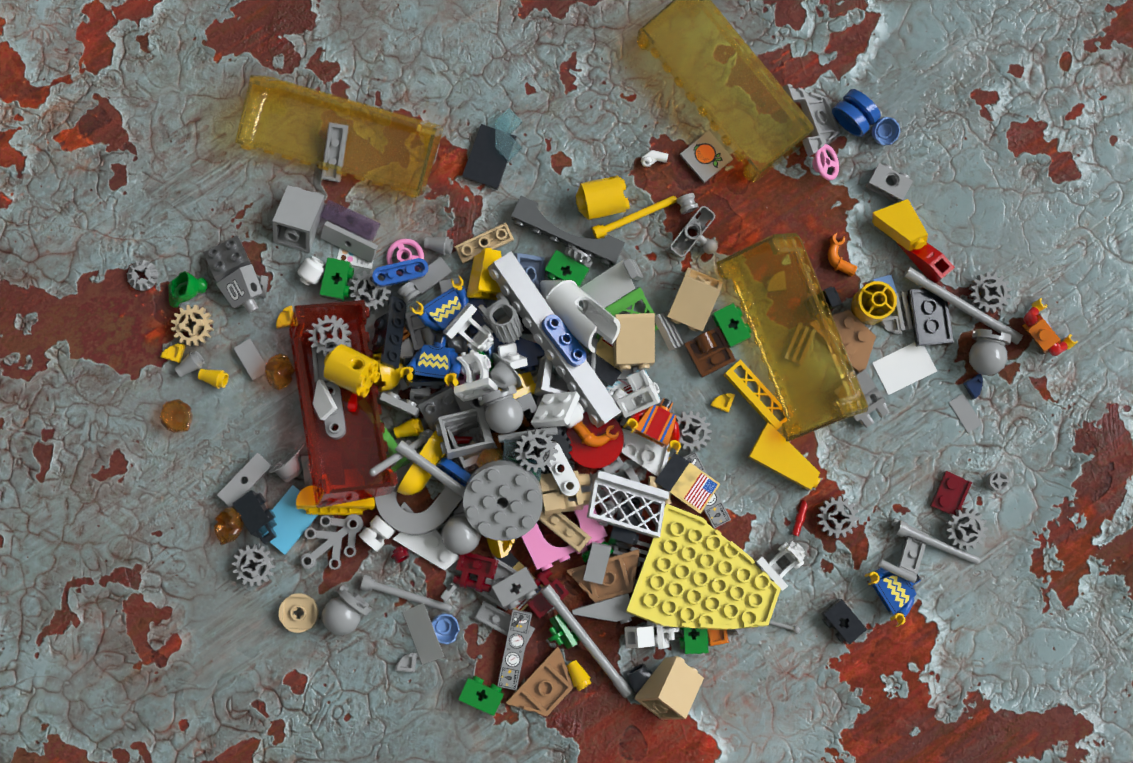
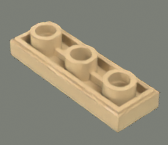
M504 223L456 245L455 249L462 264L473 260L474 256L479 254L482 249L492 248V250H495L514 241V238L507 223ZM486 240L488 244L483 246L481 242Z

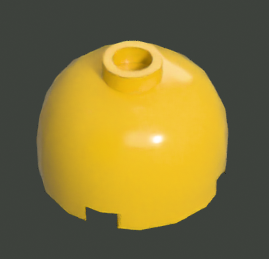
M382 353L372 354L371 356L372 359L378 362V372L381 373L379 380L374 383L375 386L380 387L378 392L395 388L401 380L400 370L403 368L402 363H399V368L397 369L382 364Z

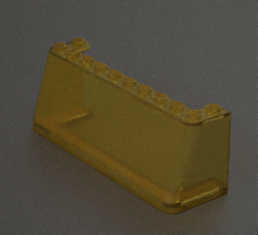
M672 0L638 30V46L642 50L650 51L655 59L658 58L662 62V68L665 72L671 73L675 84L679 88L682 87L686 92L687 99L697 105L699 114L710 121L709 125L712 130L718 131L722 136V142L727 147L730 146L734 151V157L744 163V171L742 173L747 180H752L755 183L803 145L802 140L810 137L814 131V127L809 119L711 0Z
M251 75L235 143L240 144V148L245 150H256L258 147L264 149L263 152L274 155L276 152L282 154L281 157L288 160L293 158L300 159L299 162L305 165L314 163L318 164L317 168L323 170L335 169L336 173L347 176V173L354 175L355 179L365 181L366 178L373 180L372 184L391 185L390 189L396 191L403 190L406 192V196L416 198L425 192L444 127L274 77ZM329 122L349 126L343 166L323 161Z
M773 234L716 262L718 274L726 280L732 279L734 283L733 288L739 296L741 308L745 311L747 323L753 331L754 341L762 354L761 359L768 369V376L775 387L776 397L780 400L783 407L782 412L788 421L782 424L781 433L787 442L868 411L867 401L803 242L798 234Z

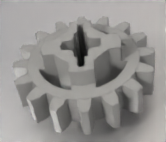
M372 269L370 274H367L365 270L363 271V276L356 274L358 280H352L351 282L354 284V287H349L350 291L354 292L350 297L356 298L353 303L355 305L360 303L359 308L362 310L366 307L368 312H370L371 307L378 311V305L385 307L383 301L389 302L387 295L392 293L390 290H387L390 286L378 287L371 281L374 272ZM379 275L378 279L383 281L384 277L380 278L381 275ZM364 281L362 288L358 289L359 285ZM368 283H369V285L372 287V289H374V290L372 291V293H373V294H372L373 298H372L371 295L367 292V291L369 290V289H368V288H369ZM383 292L380 299L377 300L379 293ZM360 298H367L370 303L364 302Z
M986 272L984 276L982 274L977 276L978 280L974 279L972 281L975 286L969 287V290L973 291L969 297H974L971 303H977V309L983 308L984 313H987L990 309L992 314L996 312V309L1001 311L1003 309L1002 306L1009 304L1006 300L1012 297L1008 294L1012 288L1006 287L1009 281L1003 282V275L998 278L997 272H994L992 275ZM984 281H993V283L988 284L987 282L984 283ZM989 289L992 290V292H991V295H992V296H989V295H988V294H989ZM990 301H992L993 303H997V304L989 305V304H987V303L990 302Z
M325 315V320L323 321L318 318V324L312 323L315 329L309 330L313 337L308 339L310 342H314L311 347L313 349L318 348L316 352L319 355L323 352L324 357L336 348L328 349L330 346L345 345L346 342H351V339L347 337L351 335V331L346 330L349 327L348 324H343L344 320L342 318L337 320L335 315L331 319ZM340 331H342V339L339 337ZM318 333H320L321 336L320 341H318ZM328 333L333 335L332 339L327 337Z
M692 411L688 415L682 412L681 417L676 416L678 424H683L679 440L682 446L681 451L687 448L689 453H692L695 448L699 452L700 446L705 448L706 442H709L711 439L707 436L712 433V430L707 429L711 424L705 423L706 417L700 418L699 412L696 415H693ZM703 432L702 439L699 441V434Z
M535 429L534 433L527 430L528 435L521 434L523 440L516 441L519 445V448H514L515 452H519L515 456L516 460L522 459L520 466L526 464L527 471L531 467H533L536 473L538 468L545 471V465L552 466L550 460L556 461L553 453H558V450L553 449V447L557 443L556 441L550 442L553 437L552 435L546 437L545 430L541 434H539L538 429ZM535 438H542L546 443H539ZM529 441L527 449L523 451L525 443ZM534 446L541 448L538 455L531 453L534 450ZM549 451L547 458L543 460L545 452ZM526 459H535L537 463H531Z
M838 496L835 501L834 497H830V503L823 501L825 507L818 508L822 512L816 515V517L821 518V521L817 522V524L823 525L821 531L827 530V536H831L834 533L835 538H839V534L845 538L846 532L852 534L851 528L858 527L854 522L860 520V518L855 517V514L859 511L853 510L855 504H848V498L842 501L841 496ZM832 505H835L830 513H826ZM844 507L847 508L850 514H847L844 511ZM839 514V516L845 517L846 519L838 520L837 522V519H834V517L830 516ZM826 520L830 521L832 528L827 524ZM845 522H849L848 526L841 530L842 525Z
M963 508L962 512L957 509L956 515H949L951 521H945L949 524V527L944 528V530L949 532L946 538L952 539L951 545H956V548H964V550L968 551L970 546L976 549V543L983 544L981 538L987 537L983 532L988 530V528L983 526L987 521L980 519L982 514H976L974 509L969 511L968 508ZM960 526L969 528V530H972V532L965 531L964 529L960 528Z
M254 544L252 549L250 545H246V551L239 549L241 555L234 556L237 562L232 563V565L236 566L237 569L233 570V573L239 574L236 578L237 580L244 579L242 584L246 585L250 582V586L253 587L256 582L258 586H261L262 580L268 582L267 576L274 575L270 570L271 568H276L275 565L271 564L275 558L269 557L271 551L264 552L265 546H261L258 549V544ZM254 552L260 553L264 558L256 557ZM246 556V561H245L244 565H242V561H243L244 557ZM253 562L261 563L258 564V566H256L255 569L247 568L250 565H252ZM266 566V570L262 575L261 571L263 567ZM244 572L251 573L253 578L247 577Z

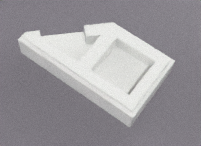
M319 379L316 384L313 406L321 420H326L337 409V406L324 380Z

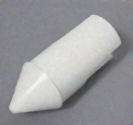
M542 280L540 282L541 295L555 315L560 317L573 336L585 347L595 353V348L591 344L595 332L613 344L620 332L619 320L581 290L574 281ZM580 300H582L584 303L583 308L579 306Z

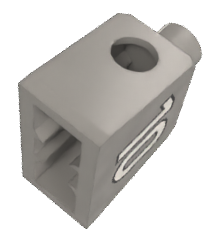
M252 264L237 269L216 283L233 308L244 305L248 314L259 309L254 299L262 294V289Z

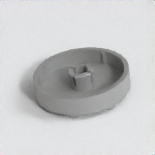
M507 460L493 461L477 469L469 478L463 496L464 513L470 525L481 535L501 541L516 539L529 532L539 520L543 505L542 489L536 476L530 470L527 471L525 466H520L519 463ZM504 497L508 501L507 503H501L498 499Z

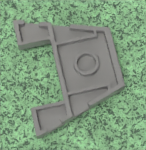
M787 84L782 87L788 103L800 102L802 114L806 117L809 125L808 130L813 136L802 140L807 155L811 156L839 134L840 130L832 114L827 97L813 92L806 93L802 88L798 87L795 89L791 84Z

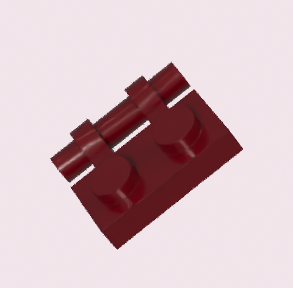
M473 553L462 554L459 556L456 570L462 571L461 577L455 576L453 583L458 584L462 588L469 587L477 592L482 593L485 591L490 593L492 585L485 584L486 578L494 580L499 561ZM470 574L477 575V581L470 580Z
M549 569L539 572L537 578L534 579L537 586L542 583L545 586L550 584L559 595L560 600L569 594L557 578L552 583L549 582L547 578L553 574ZM541 592L532 597L533 599L527 603L539 618L553 608Z

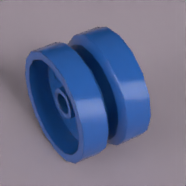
M850 89L843 97V101H839L832 109V114L837 122L856 137H862L870 129L869 125H874L881 117L880 111L874 102L856 89Z

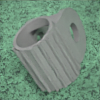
M499 292L496 294L499 301L488 308H485L483 304L477 308L499 341L508 344L510 342L515 343V340H519V337L522 336L523 326L516 309ZM502 308L507 316L495 322L493 313L497 309Z

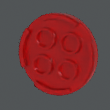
M587 412L583 413L582 422L595 436H601L606 433V429L610 425H614V428L609 431V434L615 435L619 432L617 439L609 440L602 446L591 447L585 443L582 444V439L574 429L568 428L566 434L572 446V451L569 453L574 461L584 467L591 469L604 468L612 464L622 451L624 444L622 428L615 418L597 428L590 421Z

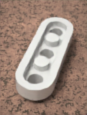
M557 443L553 447L558 450V453L553 454L556 461L550 460L552 466H548L561 492L566 496H573L579 491L580 484L560 445ZM548 451L545 452L543 456L544 460L547 458L549 454ZM558 465L564 466L563 472H558ZM568 482L573 483L572 490L566 488Z

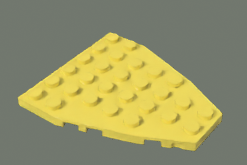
M666 504L661 535L659 538L653 537L626 612L662 627L714 630L765 627L769 625L781 588L770 580L768 574L762 571L746 552L732 541H728L721 535L720 531L707 524L704 518Z

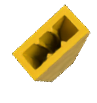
M908 199L873 212V225L908 251L920 249L927 244L928 233Z
M485 248L474 256L467 297L498 300L496 294L501 292L500 286L496 280L491 278L487 268L494 261L502 257L501 251Z

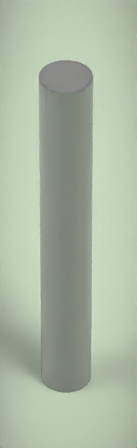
M557 426L538 429L539 434L545 430L546 436L558 434ZM527 431L498 435L499 443L522 440L521 434L527 436L528 433Z

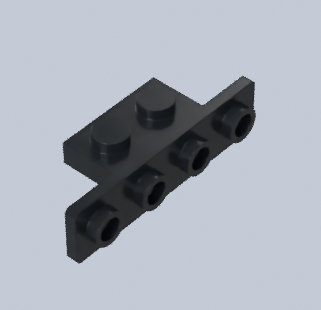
M392 295L389 297L387 313L377 318L374 323L375 333L372 339V353H382L381 363L397 369L400 362L407 305L404 300Z

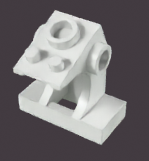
M467 303L443 333L451 339L459 333L469 342L467 346L474 350V352L477 350L481 353L484 350L488 351L494 343L493 331L486 325L481 327L472 319L471 316L477 309L472 304ZM470 324L479 330L472 339L464 333Z
M470 350V353L466 354V352H463L461 356L457 357V360L462 363L461 369L463 374L466 375V382L462 385L454 386V394L463 402L498 390V386L489 378V368H491L487 355L479 354L478 351ZM480 374L479 380L476 381V375Z
M641 370L626 377L633 392L616 401L624 417L627 418L660 402L658 397L660 390L646 372Z
M793 541L789 544L787 542L783 543L778 548L780 552L769 562L762 556L755 560L756 565L762 571H765L770 580L781 588L780 591L788 587L782 579L783 576L793 567L798 569L804 564L805 551L798 543L795 544ZM784 555L791 563L782 570L776 561Z

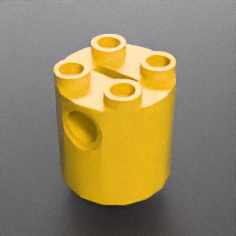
M616 175L580 183L575 196L578 211L587 220L626 212V209H630L628 198H625L623 192L626 190L624 179Z
M873 281L866 284L854 295L851 302V312L864 324L874 325L881 322L895 310L897 305V296L894 289L882 281Z
M344 344L338 345L324 359L325 379L358 396L366 397L373 382L376 383L381 375L378 372V362Z

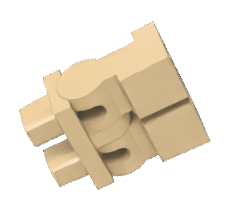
M573 471L580 484L579 491L573 496H566L561 492L552 473L539 475V483L543 495L544 516H551L554 513L583 510V506L589 505L591 491L583 493L581 491V487L590 486L591 484L589 474H578V471ZM568 482L566 488L572 490L573 483Z

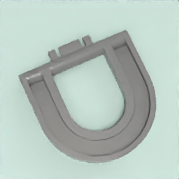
M407 440L405 443L409 445L412 442ZM417 448L416 452L420 453L422 449ZM409 460L410 463L402 466L376 485L375 502L381 517L392 528L408 535H423L441 527L461 504L463 498L446 486L434 503L424 512L409 513L404 511L397 502V489L413 464V461ZM394 463L386 469H391L396 465V463Z

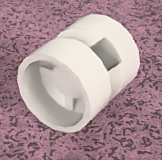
M376 515L370 522V527H366L359 534V537L378 552L385 544L384 540L389 539L395 533V530L381 517Z

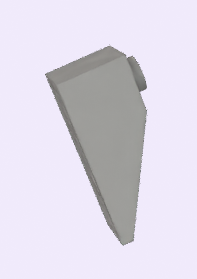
M628 593L572 610L574 615L615 622L620 621L621 624L632 621L631 617H634V615L626 612L630 602Z

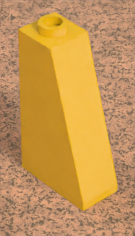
M766 423L747 458L808 491L816 488L820 481L818 477L820 472L770 423Z

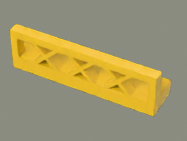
M741 359L723 375L766 423H770L776 430L792 416ZM739 365L745 371V379L740 378L734 372ZM747 381L755 382L758 385V393L752 392L747 386ZM760 396H768L771 399L770 407H766L762 403ZM773 410H781L785 415L784 419L779 421L773 415Z

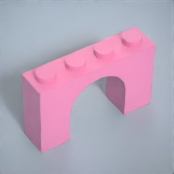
M589 505L583 506V510L574 511L580 528L592 537L580 553L588 550L587 545L591 544L592 541L602 543L605 541L604 537L608 536L604 527L599 524L600 521L597 522V520L587 518ZM537 523L529 532L522 536L536 568H541L542 571L553 567L552 562L559 560L561 563L569 559V554L576 551L570 545L567 547L550 545L544 539Z

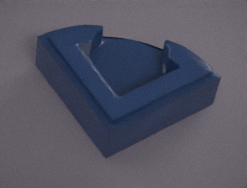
M981 374L963 383L973 400L980 395L982 390L983 378Z

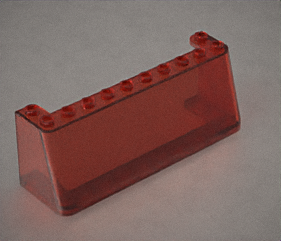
M365 300L297 305L294 307L289 323L291 349L314 499L317 508L391 494L398 483L396 472L393 473L391 466L375 476L369 474L370 469L387 459L386 452H388L387 441L383 439L385 426L380 421V415H382L381 404L377 403L379 391L378 386H375L374 382L366 397L357 395L356 412H349L347 408L352 392L339 386L346 424V433L340 439L335 440L328 436L325 422L319 418L313 406L316 383L311 345L314 342H310L308 339L313 337L309 333V330L315 329L312 323L318 324V318L322 321L325 320V315L330 319L333 315L337 317V320L342 318L344 320L343 324L347 323L349 326L346 330L351 331V335L347 337L351 339L352 349L373 359L372 350L368 349L370 341L369 332L365 331L366 319L370 316L369 307L365 306ZM342 331L339 333L340 339H342ZM318 333V341H320L321 336L320 333ZM328 333L327 337L332 339L333 335ZM333 426L332 430L336 431L339 426Z

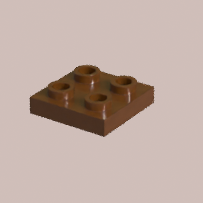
M719 326L700 334L684 344L701 378L736 361Z

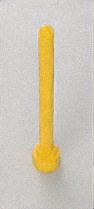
M671 196L605 226L599 224L591 228L595 239L605 238L610 231L676 203L677 198Z

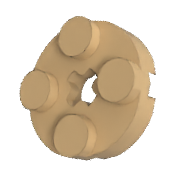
M292 594L279 607V620L291 632H305L311 629L317 622L319 615L316 601L306 594ZM298 607L301 608V611H304V615H301L300 619L293 613Z

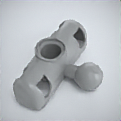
M702 206L670 246V251L676 257H685L697 241L703 245V250L707 254L716 252L718 248L716 241L706 239L702 235L714 220V212L706 206ZM700 211L701 215L698 219H696L695 216ZM694 229L697 232V236H689L687 230ZM675 241H677L678 244L675 248H673L672 245Z

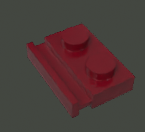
M945 471L930 506L946 514L956 515V510H961L972 482Z

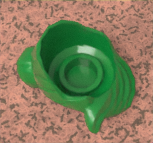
M186 271L180 272L168 285L171 307L178 308L180 303L193 299L198 293L206 292V279H196Z

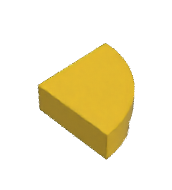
M292 306L284 308L276 320L277 329L296 325Z
M172 345L165 349L160 357L180 363L186 345Z
M722 394L716 397L710 406L728 413L735 394Z

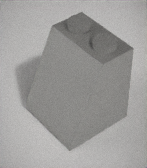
M288 185L272 220L273 242L310 253L324 210V195Z

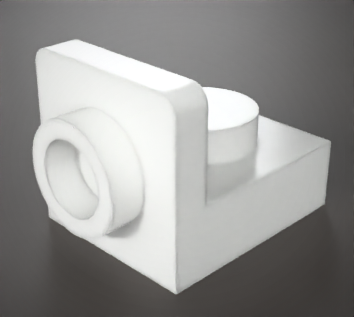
M511 342L510 344L498 346V355L514 369L528 365L527 358L517 353L516 343Z

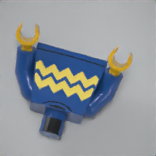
M458 275L460 282L457 284L451 278L453 287L423 306L420 302L416 301L419 305L417 310L410 306V310L417 314L426 327L435 331H444L466 304L469 303V297H467L461 276Z
M435 334L434 346L424 344L411 359L407 367H403L400 370V375L403 378L404 375L408 374L407 380L411 381L413 379L412 372H415V375L442 378L447 386H449L451 381L454 386H457L459 384L457 378L462 363L457 360L459 356L454 348L445 347L447 336Z
M883 568L865 574V577L869 576L871 578V582L868 585H872L889 614L894 615L890 617V620H897L898 624L896 627L904 624L905 618L914 604V596L917 594L913 585L921 581L918 574L915 583Z

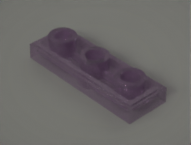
M328 200L320 216L372 242L381 225L331 200ZM354 219V222L349 224L348 220Z

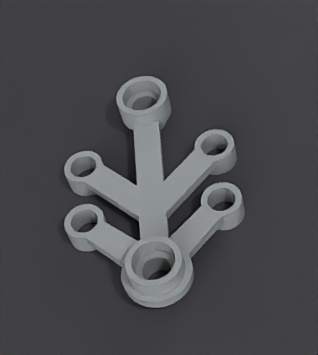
M351 514L345 519L331 518L327 515L320 518V524L323 527H329L330 525L342 526L343 528L338 532L307 528L304 533L307 539L322 538L328 540L312 553L302 555L300 558L301 566L305 569L313 568L316 565V559L333 546L329 567L334 570L341 567L342 538L347 534L348 546L345 547L344 554L347 557L355 556L356 533L360 532L363 528V520L359 515ZM327 517L329 524L324 525L323 519ZM352 520H355L357 522V525L354 528L350 526V522ZM309 530L314 531L313 537L308 536L307 533ZM350 547L354 550L352 555L347 554V549ZM307 557L311 559L309 565H306L304 562ZM333 560L338 561L337 567L332 566Z

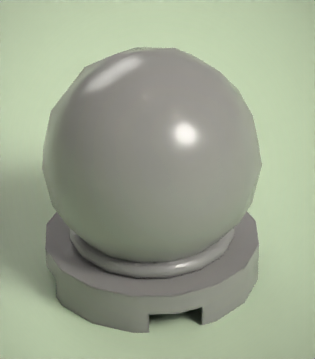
M987 329L973 330L972 339L976 340V343L972 345L969 352V363L973 369L979 374L988 376L999 373L1007 362V350L1004 346L1010 345L1012 336L1001 332V336L992 334V330Z
M515 385L508 386L507 389L502 391L499 389L478 397L479 404L487 406L484 413L485 421L490 429L496 433L509 434L516 431L524 418L521 404L513 398V394L517 393Z
M464 512L450 516L445 522L441 534L445 547L450 552L459 555L468 554L473 551L481 538V534L470 525Z
M341 585L337 590L339 597L332 598L326 603L322 611V622L327 630L334 635L343 636L351 633L358 627L361 614L368 615L372 608L368 607L369 604L357 593L354 595L347 591L349 587Z

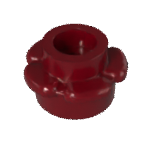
M400 546L392 551L391 558L396 563L403 562L410 557L409 549Z

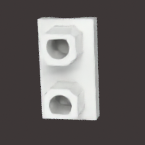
M647 621V625L657 627V635H654L655 647H658V649L669 648V640H675L674 632H680V628L662 627Z

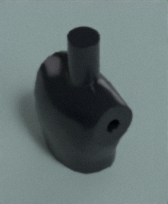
M643 663L627 672L630 686L635 694L641 690L653 674Z

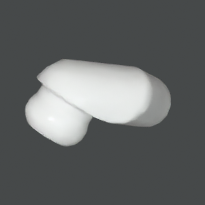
M651 150L642 157L641 163L644 167H650L656 161L666 163L668 154Z

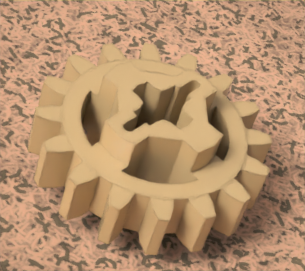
M187 305V310L179 308L181 313H174L177 319L171 320V323L175 324V327H172L171 330L177 332L174 337L176 339L180 338L179 342L182 344L186 341L187 346H191L192 342L195 346H199V341L206 343L204 338H211L208 332L214 331L210 327V324H213L214 321L208 319L211 314L209 312L205 313L206 309L203 307L199 310L198 305H194L193 309L190 305ZM194 313L201 315L203 319H196ZM192 322L196 323V325L193 326V330L189 328V326L192 325ZM182 332H189L191 338L185 337Z

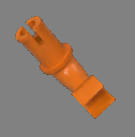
M836 233L830 238L831 245L828 250V260L835 271L839 270L852 277L857 270V266L843 260V257H839L838 249L845 242V236L838 242L836 240Z
M582 421L572 427L582 439L581 443L591 447L602 446L609 440L617 439L619 432L615 435L609 434L614 425L608 426L606 433L601 436H595L594 433H591Z

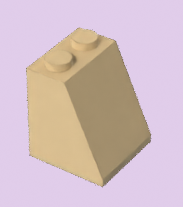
M688 267L667 317L671 318L670 320L676 324L683 323L688 325V328L698 332L700 330L703 332L723 282Z
M655 313L616 314L615 318L620 322V332L613 342L614 368H619L621 371L630 370L631 367H638L639 370L650 369V366H653L655 363Z
M679 656L666 657L637 693L635 700L661 720L686 719L704 678L698 674V670L688 666L683 658Z

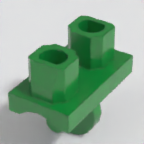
M560 614L549 619L553 625L549 629L552 634L548 638L549 642L555 640L558 646L564 644L566 649L577 645L579 638L573 631L568 629L567 623Z

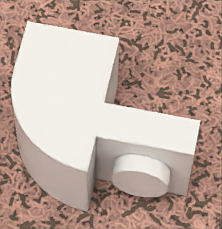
M654 626L625 627L626 648L655 646Z

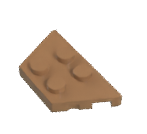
M850 310L813 321L809 324L857 373L866 369L876 336Z
M637 549L610 557L602 584L583 580L586 565L569 569L567 572L595 603L633 592L640 551Z
M559 647L545 659L506 702L508 705L548 716L574 688Z

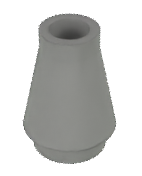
M426 237L424 248L443 255L451 254L453 239H449V237Z
M197 351L190 352L175 367V371L180 377H183L202 368L205 361Z

